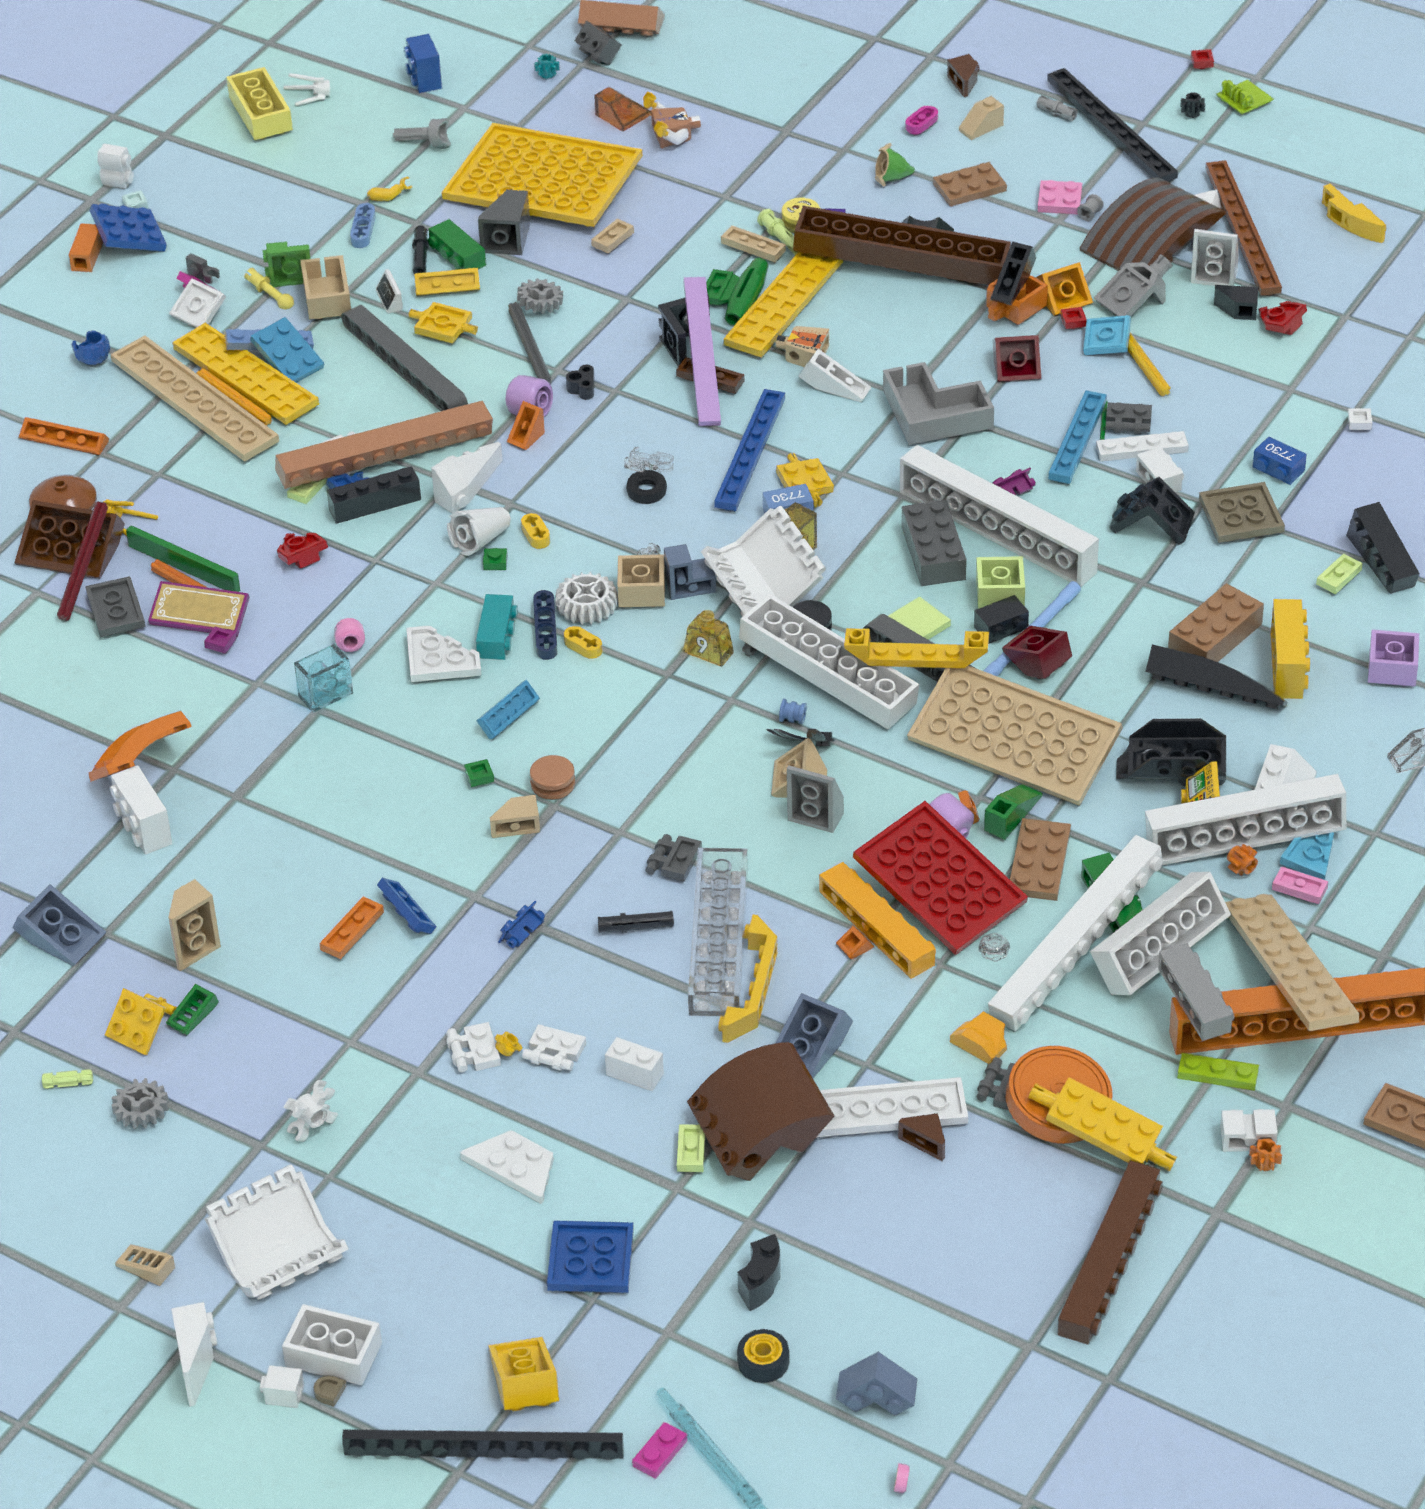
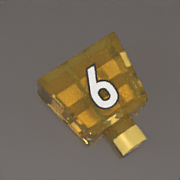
M702 611L687 628L684 653L722 667L734 653L728 625L723 621L715 619L713 611Z

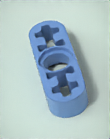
M362 203L356 207L350 233L351 245L355 248H364L370 244L376 217L373 204Z

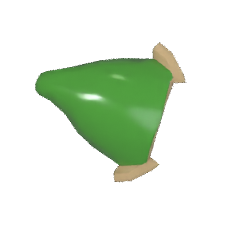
M891 143L879 149L880 153L875 165V179L883 187L886 185L885 182L899 180L915 172V168L903 156L891 149Z

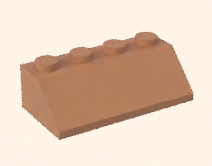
M581 0L578 24L583 27L585 22L588 21L608 33H614V30H621L623 34L633 35L634 32H641L643 36H653V33L659 34L665 14L658 6Z

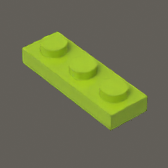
M1182 1053L1177 1079L1255 1091L1259 1065Z

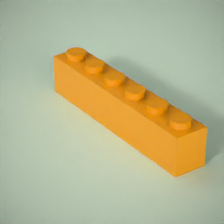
M841 862L819 874V892L910 979L935 966L936 949L933 943L927 941L916 927L911 926L900 912H896L884 897H880L873 890L869 883H865L854 869H850L844 862Z

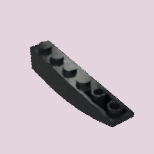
M1153 644L1151 646L1145 672L1152 673V679L1165 681V677L1174 679L1173 684L1185 687L1188 686V683L1197 684V690L1210 693L1211 688L1220 690L1219 695L1233 698L1234 694L1243 696L1242 701L1256 704L1258 699L1266 701L1265 706L1279 709L1280 705L1287 706L1288 702L1271 689L1225 664Z

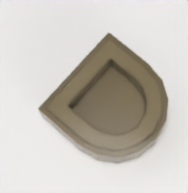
M329 1375L319 1378L314 1384L315 1398L321 1403L335 1407L347 1387L346 1380Z

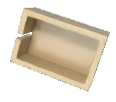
M343 255L324 257L326 277H322L320 258L301 260L309 320L341 316L342 313L351 309Z

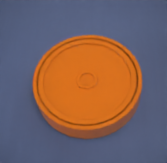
M1044 1046L1025 1053L1014 1064L1006 1087V1103L1014 1120L1031 1135L1053 1143H1075L1083 1141V1139L1045 1120L1049 1113V1108L1028 1098L1032 1088L1037 1083L1039 1086L1057 1094V1092H1061L1070 1077L1112 1099L1111 1082L1103 1068L1088 1055L1069 1047Z

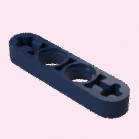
M541 590L533 596L536 652L539 658L549 660L553 659L558 652L555 603L552 592ZM542 601H546V606H542ZM542 615H549V616H550V617L547 618V619H541V618H539V617L542 616ZM542 631H551L550 634H541ZM544 644H549V649H545Z

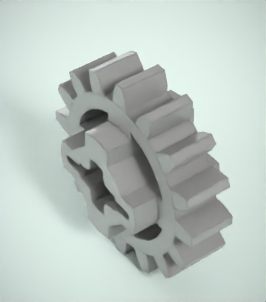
M536 278L534 282L529 279L528 283L522 282L521 287L518 286L517 301L520 302V306H525V310L533 309V313L541 312L544 314L546 310L552 313L553 309L558 310L559 305H562L563 291L561 286H555V282L547 283V279L539 280Z
M144 1078L142 1083H138L137 1079H133L132 1085L126 1082L123 1083L124 1089L117 1088V1096H112L113 1104L111 1105L117 1122L123 1121V1126L125 1127L131 1123L133 1124V1129H136L139 1124H142L144 1128H147V1123L149 1122L154 1125L157 1124L156 1118L163 1119L165 1117L164 1111L169 1109L168 1095L164 1090V1086L158 1087L155 1080L149 1084L147 1078Z

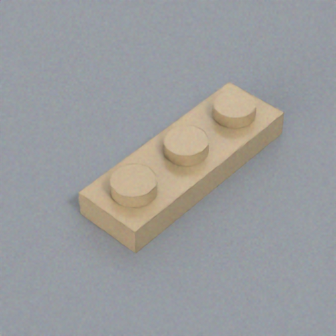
M733 225L721 236L722 244L772 262H776L786 252V244Z

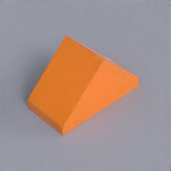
M523 401L507 442L527 450L545 433L544 415L542 408Z

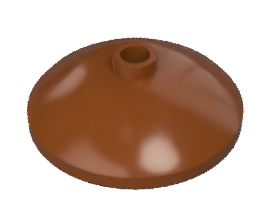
M57 475L42 481L32 490L29 497V505L31 507L32 500L92 510L97 501L95 487L84 478L75 475Z

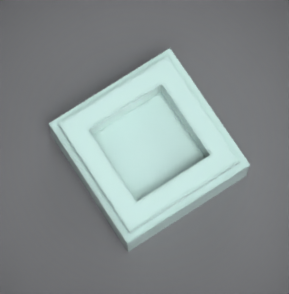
M142 191L122 196V201L127 207L148 208V202Z

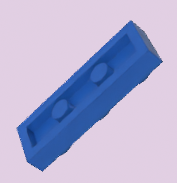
M382 877L377 884L383 892L382 896L396 907L395 911L408 921V927L417 933L422 931L432 934L437 926L404 887L397 881Z

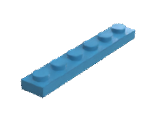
M1085 390L1051 466L1048 480L1071 483L1106 404L1107 394Z

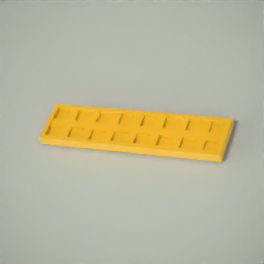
M798 252L723 338L724 345L762 358L776 342L777 336L787 329L839 268L843 260Z
M206 322L172 342L174 350L199 367L211 372L285 425L319 405V398L248 350H227L225 335Z

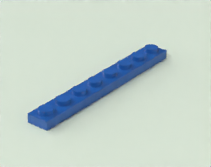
M769 389L763 390L714 500L715 508L737 511L783 406L785 392Z

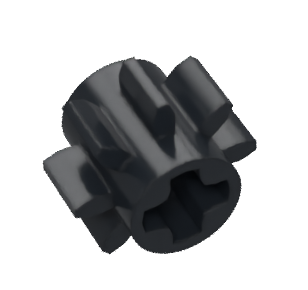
M1195 92L1188 93L1186 99L1181 98V113L1185 112V115L1189 118L1198 117L1200 112H1205V98H1201V95Z

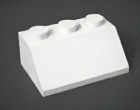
M1270 744L1255 790L1313 779L1316 777L1317 771L1295 749Z

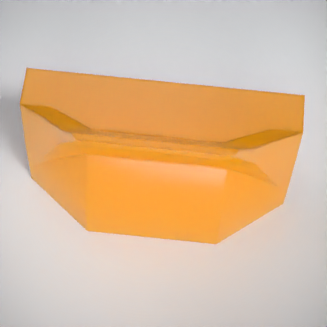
M983 1011L972 1020L964 1022L950 1035V1042L989 1064L994 1057L1000 1058L1007 1051V1044L1004 1039L1005 1023Z

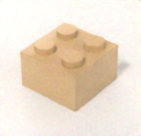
M664 555L618 556L617 588L619 607L665 606Z

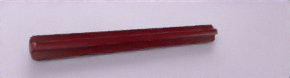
M97 501L94 505L57 612L58 619L68 621L71 617L108 510L105 502Z

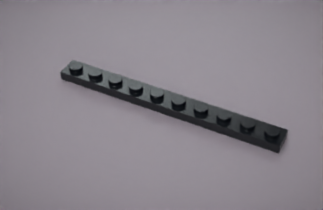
M1062 68L1047 74V81L1153 178H1161L1167 182L1178 178V171L1067 69Z
M343 1429L342 1434L344 1455L355 1457L435 1456L438 1458L624 1459L623 1433Z

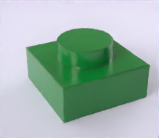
M484 548L483 570H506L507 548Z
M488 759L464 764L465 773L471 787L494 782V774Z

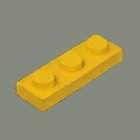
M478 268L414 274L416 296L480 290Z

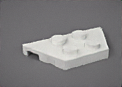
M512 1130L460 1152L461 1160L538 1203L542 1204L544 1202V1192L549 1181V1171L552 1169L554 1161L553 1152Z

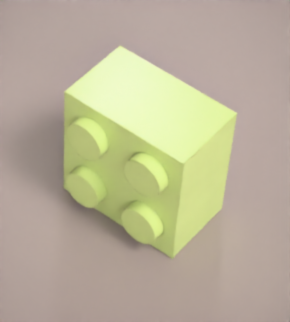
M1023 556L976 557L978 609L1013 595L1025 606Z

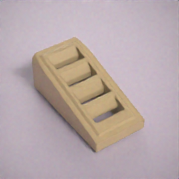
M132 1244L115 1262L117 1267L158 1286H161L175 1269L173 1256ZM132 1254L135 1255L131 1261H127Z

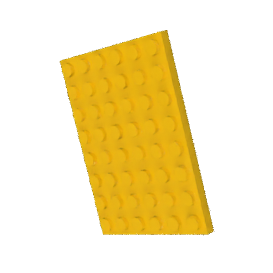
M492 123L443 189L442 199L489 207L506 190L528 191L530 216L595 227L642 158L643 152L639 148Z

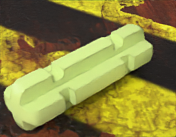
M90 1069L81 1070V1073L74 1070L56 1072V1075H53V1072L42 1074V1085L45 1089L54 1088V1085H57V1087L79 1086V1083H82V1085H91L93 1083V1072Z

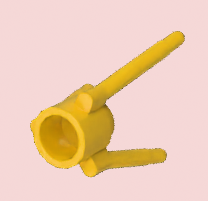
M109 499L103 501L108 506L107 513L117 514L120 518L124 513L158 519V515L120 507L133 506L134 502L113 501ZM124 528L122 533L127 536L126 529Z

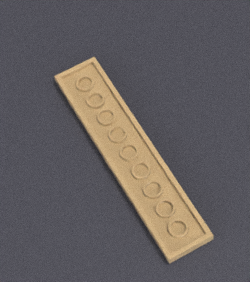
M143 336L110 354L113 363L244 462L279 442V435L147 336Z
M1259 894L1252 898H1236L1225 902L1231 913L1228 918L1308 1031L1359 1023V1013L1271 894Z

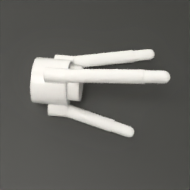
M289 73V77L313 81V85L283 87L285 90L313 89L314 95L318 94V96L296 102L295 106L317 100H325V96H330L329 80H324V77L317 78Z

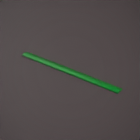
M1106 401L1102 411L1100 440H1105L1108 401Z

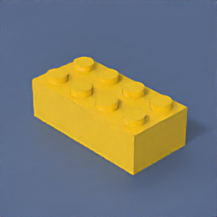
M1273 599L1270 631L1273 690L1280 697L1287 699H1303V691L1308 689V675H1305V673L1310 672V658H1306L1309 655V641H1305V639H1308V625L1303 624L1307 622V609H1302V599Z

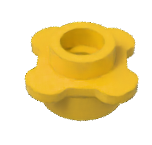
M505 1031L502 1035L497 1034L495 1036L497 1041L495 1047L501 1054L512 1056L516 1050H522V1045L518 1043V1038L512 1033Z

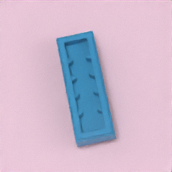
M526 679L476 721L488 738L493 739L536 703L540 697Z

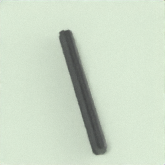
M510 303L508 305L509 313L537 378L545 379L551 384V376L519 303Z

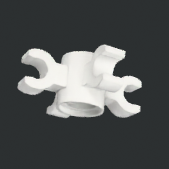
M317 1080L313 1086L312 1095L304 1094L298 1100L289 1098L284 1105V1108L292 1110V1116L297 1118L296 1122H292L287 1129V1132L296 1134L299 1130L295 1138L296 1141L304 1142L308 1138L310 1127L317 1128L324 1122L333 1123L337 1118L338 1114L329 1111L330 1106L324 1104L335 1093L333 1088H326L323 1091L327 1084L326 1081Z

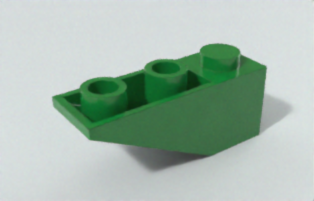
M1021 784L997 795L985 809L984 831L1006 840L1022 821V818L1040 800L1043 793Z

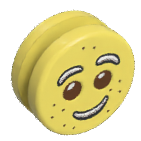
M794 198L784 203L782 206L784 227L791 233H794L802 207L820 208L817 202L809 198Z

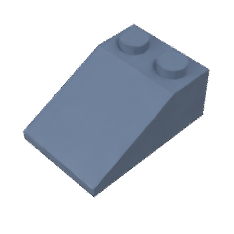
M51 884L18 915L13 925V929L30 944L72 966H75L106 934L102 927Z
M801 993L776 1043H793L809 1073L814 1078L843 1043L853 1020L844 1010Z

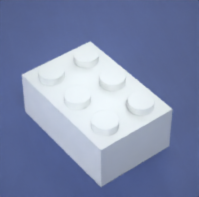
M137 765L111 775L113 785L110 786V791L116 803H113L114 811L117 817L121 816L123 818L122 821L126 831H131L136 847L140 846L146 855L172 845L167 810L139 766Z
M302 1304L282 1345L285 1366L302 1369V1371L322 1376H334L346 1380V1382L363 1385L382 1344L380 1324Z

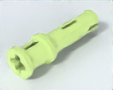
M771 209L761 211L757 217L758 224L764 226L771 236H776L796 255L798 252L793 251L794 235L784 227V222L780 218H776Z

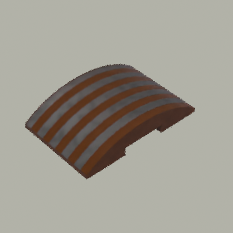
M1161 178L1147 179L1128 189L1104 211L1080 246V251L1118 271L1126 263L1144 262L1150 266L1160 254L1172 263L1173 254L1194 236L1195 229L1207 231L1226 214V211Z

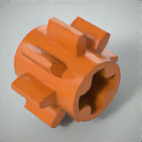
M1245 844L1241 847L1239 845L1233 847L1227 856V860L1231 862L1228 868L1240 876L1244 873H1252L1258 864V860L1254 857L1257 851Z
M1258 1139L1257 1146H1250V1164H1255L1260 1171H1273L1275 1163H1282L1281 1145H1276L1272 1139Z

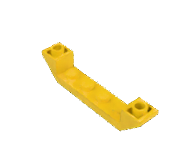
M846 628L844 649L868 666L966 668L988 652L989 632L965 631L964 645L870 642V629Z
M755 914L752 915L750 924L745 925L744 939H748L749 950L759 951L760 963L755 964L754 978L756 979L755 982H750V1000L745 1001L744 1008L727 1006L725 1016H720L718 1030L722 1031L723 1042L725 1043L758 1028L778 954L777 935Z

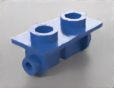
M534 901L529 907L524 905L517 912V918L513 922L508 920L500 930L503 934L498 941L499 943L506 939L507 945L510 948L519 947L530 935L524 928L533 933L544 922L545 914L540 910L536 911L534 909L537 901Z

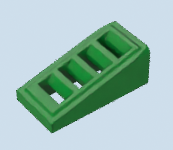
M194 984L166 1021V1025L187 1036L217 1006L219 1001L216 995ZM192 1006H194V1007H196V1008H198V1009H197V1011H194V1010H192V1009H190V1008H191ZM188 1013L192 1015L191 1019L184 1016V1014ZM181 1019L187 1024L182 1026L177 1021Z

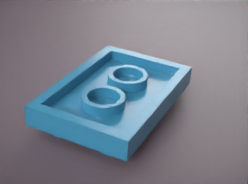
M286 317L251 335L250 341L269 364L296 383L324 367L325 363Z

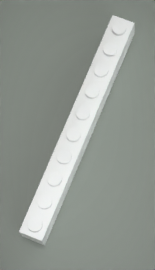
M1135 835L989 1001L990 1015L1005 1023V1027L1015 1032L1022 1024H1025L1032 1012L1043 1004L1045 997L1058 987L1060 980L1066 973L1072 971L1079 958L1088 952L1092 943L1103 935L1106 927L1117 919L1119 912L1131 903L1139 889L1145 887L1153 873L1161 868L1163 864L1161 846Z

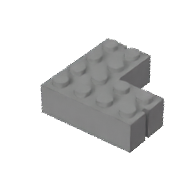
M922 362L906 366V386H903L902 366L883 370V392L909 445L994 428V406L981 380L938 389L926 363Z

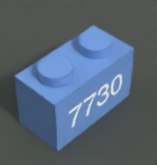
M806 484L762 492L764 513L770 508L776 509L782 506L791 518L789 522L814 518L813 499Z

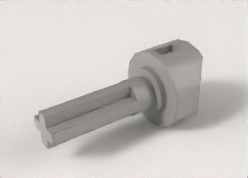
M447 118L432 119L429 122V127L394 129L393 137H395V141L429 139L433 147L450 146L451 143L447 136V126L450 120Z

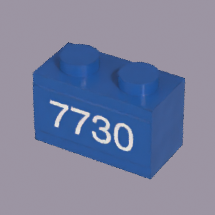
M1268 437L1254 450L1252 468L1291 485L1305 472L1307 454Z

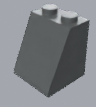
M506 190L478 216L480 245L485 249V253L522 255L530 227L528 191Z

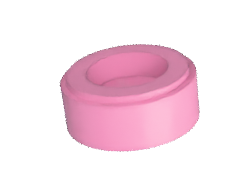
M898 1463L894 1492H906L909 1476V1466L906 1464Z

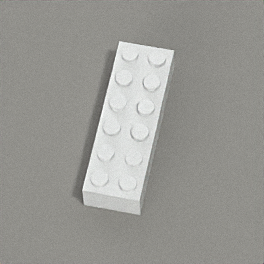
M1191 872L1092 949L1090 953L1111 995H1131L1160 972L1158 970L1160 951L1186 943L1190 947L1228 918L1231 913L1211 872Z

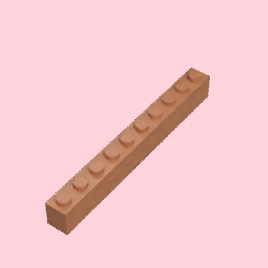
M482 400L277 454L275 457V471L285 489L395 459H402L414 454L492 434L493 418Z

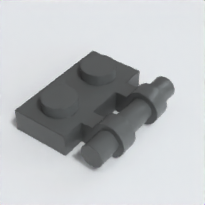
M1108 402L1106 430H1114V433L1134 431V434L1150 432L1152 405Z
M664 834L662 839L657 841L654 854L649 856L645 871L652 875L657 869L661 868V876L685 882L702 849V841L678 836L676 842H673L670 835Z
M994 1057L985 1069L986 1076L977 1087L978 1094L976 1097L979 1101H986L987 1097L994 1098V1107L1009 1110L1005 1094L1014 1063H1010L1007 1070L1002 1069V1060ZM998 1080L1002 1082L1000 1086H996L993 1084L994 1081Z

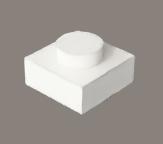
M1348 409L1349 430H1372L1371 409Z

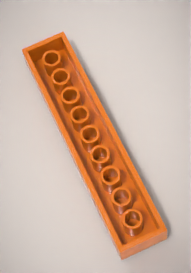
M1425 967L1333 978L1358 1011L1359 1023L1308 1031L1277 985L1222 991L1225 1004L1229 1005L1234 1013L1231 1032L1204 1041L1198 1035L1176 997H1172L1169 1033L1175 1055L1425 1025Z

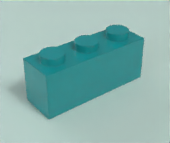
M485 595L476 638V649L480 654V659L505 660L507 650H511L512 638L510 634L514 635L515 621L513 619H517L518 605H514L513 595Z

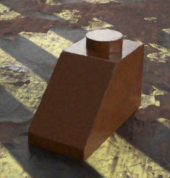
M970 54L947 59V77L964 98L968 97L978 80V72L980 70L978 62Z

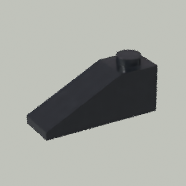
M1012 241L990 298L992 301L1007 305L1013 304L1029 278L1037 258L1033 246Z

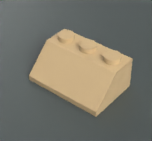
M195 879L175 890L168 918L177 969L182 971L220 948L221 945L213 895Z

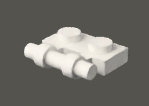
M489 1022L464 1027V1035L462 1036L457 1034L454 1028L447 1030L446 1042L448 1048L452 1050L451 1058L459 1072L467 1071V1065L474 1064L476 1071L501 1066L500 1056L495 1047V1040ZM469 1047L470 1052H465L462 1048Z
M538 1024L529 1041V1049H524L522 1058L531 1060L532 1064L540 1065L542 1063L552 1066L555 1070L561 1071L565 1069L571 1071L574 1061H578L586 1045V1037Z

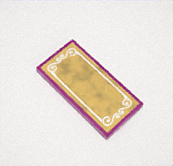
M160 581L148 622L150 625L210 633L216 626L236 632V637H238L250 597L248 593Z

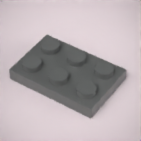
M130 576L85 586L100 637L146 627Z

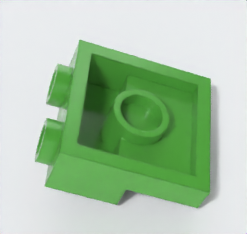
M287 241L266 243V250H262L264 263L268 262V266L265 267V276L270 279L271 286L281 287L303 284L301 260L311 259L309 244L288 246Z

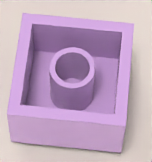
M1372 630L1369 649L1368 683L1416 686L1419 633Z

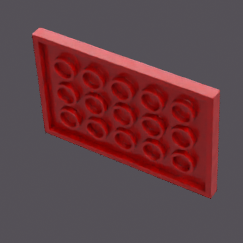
M923 801L853 852V858L955 955L1024 905L1028 900V896L926 801Z

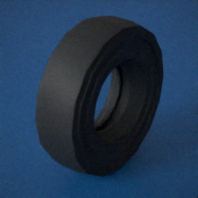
M641 470L633 473L628 478L626 489L628 496L633 501L650 504L661 500L665 496L667 483L661 473L654 470ZM642 484L655 485L654 488L649 490L638 488Z

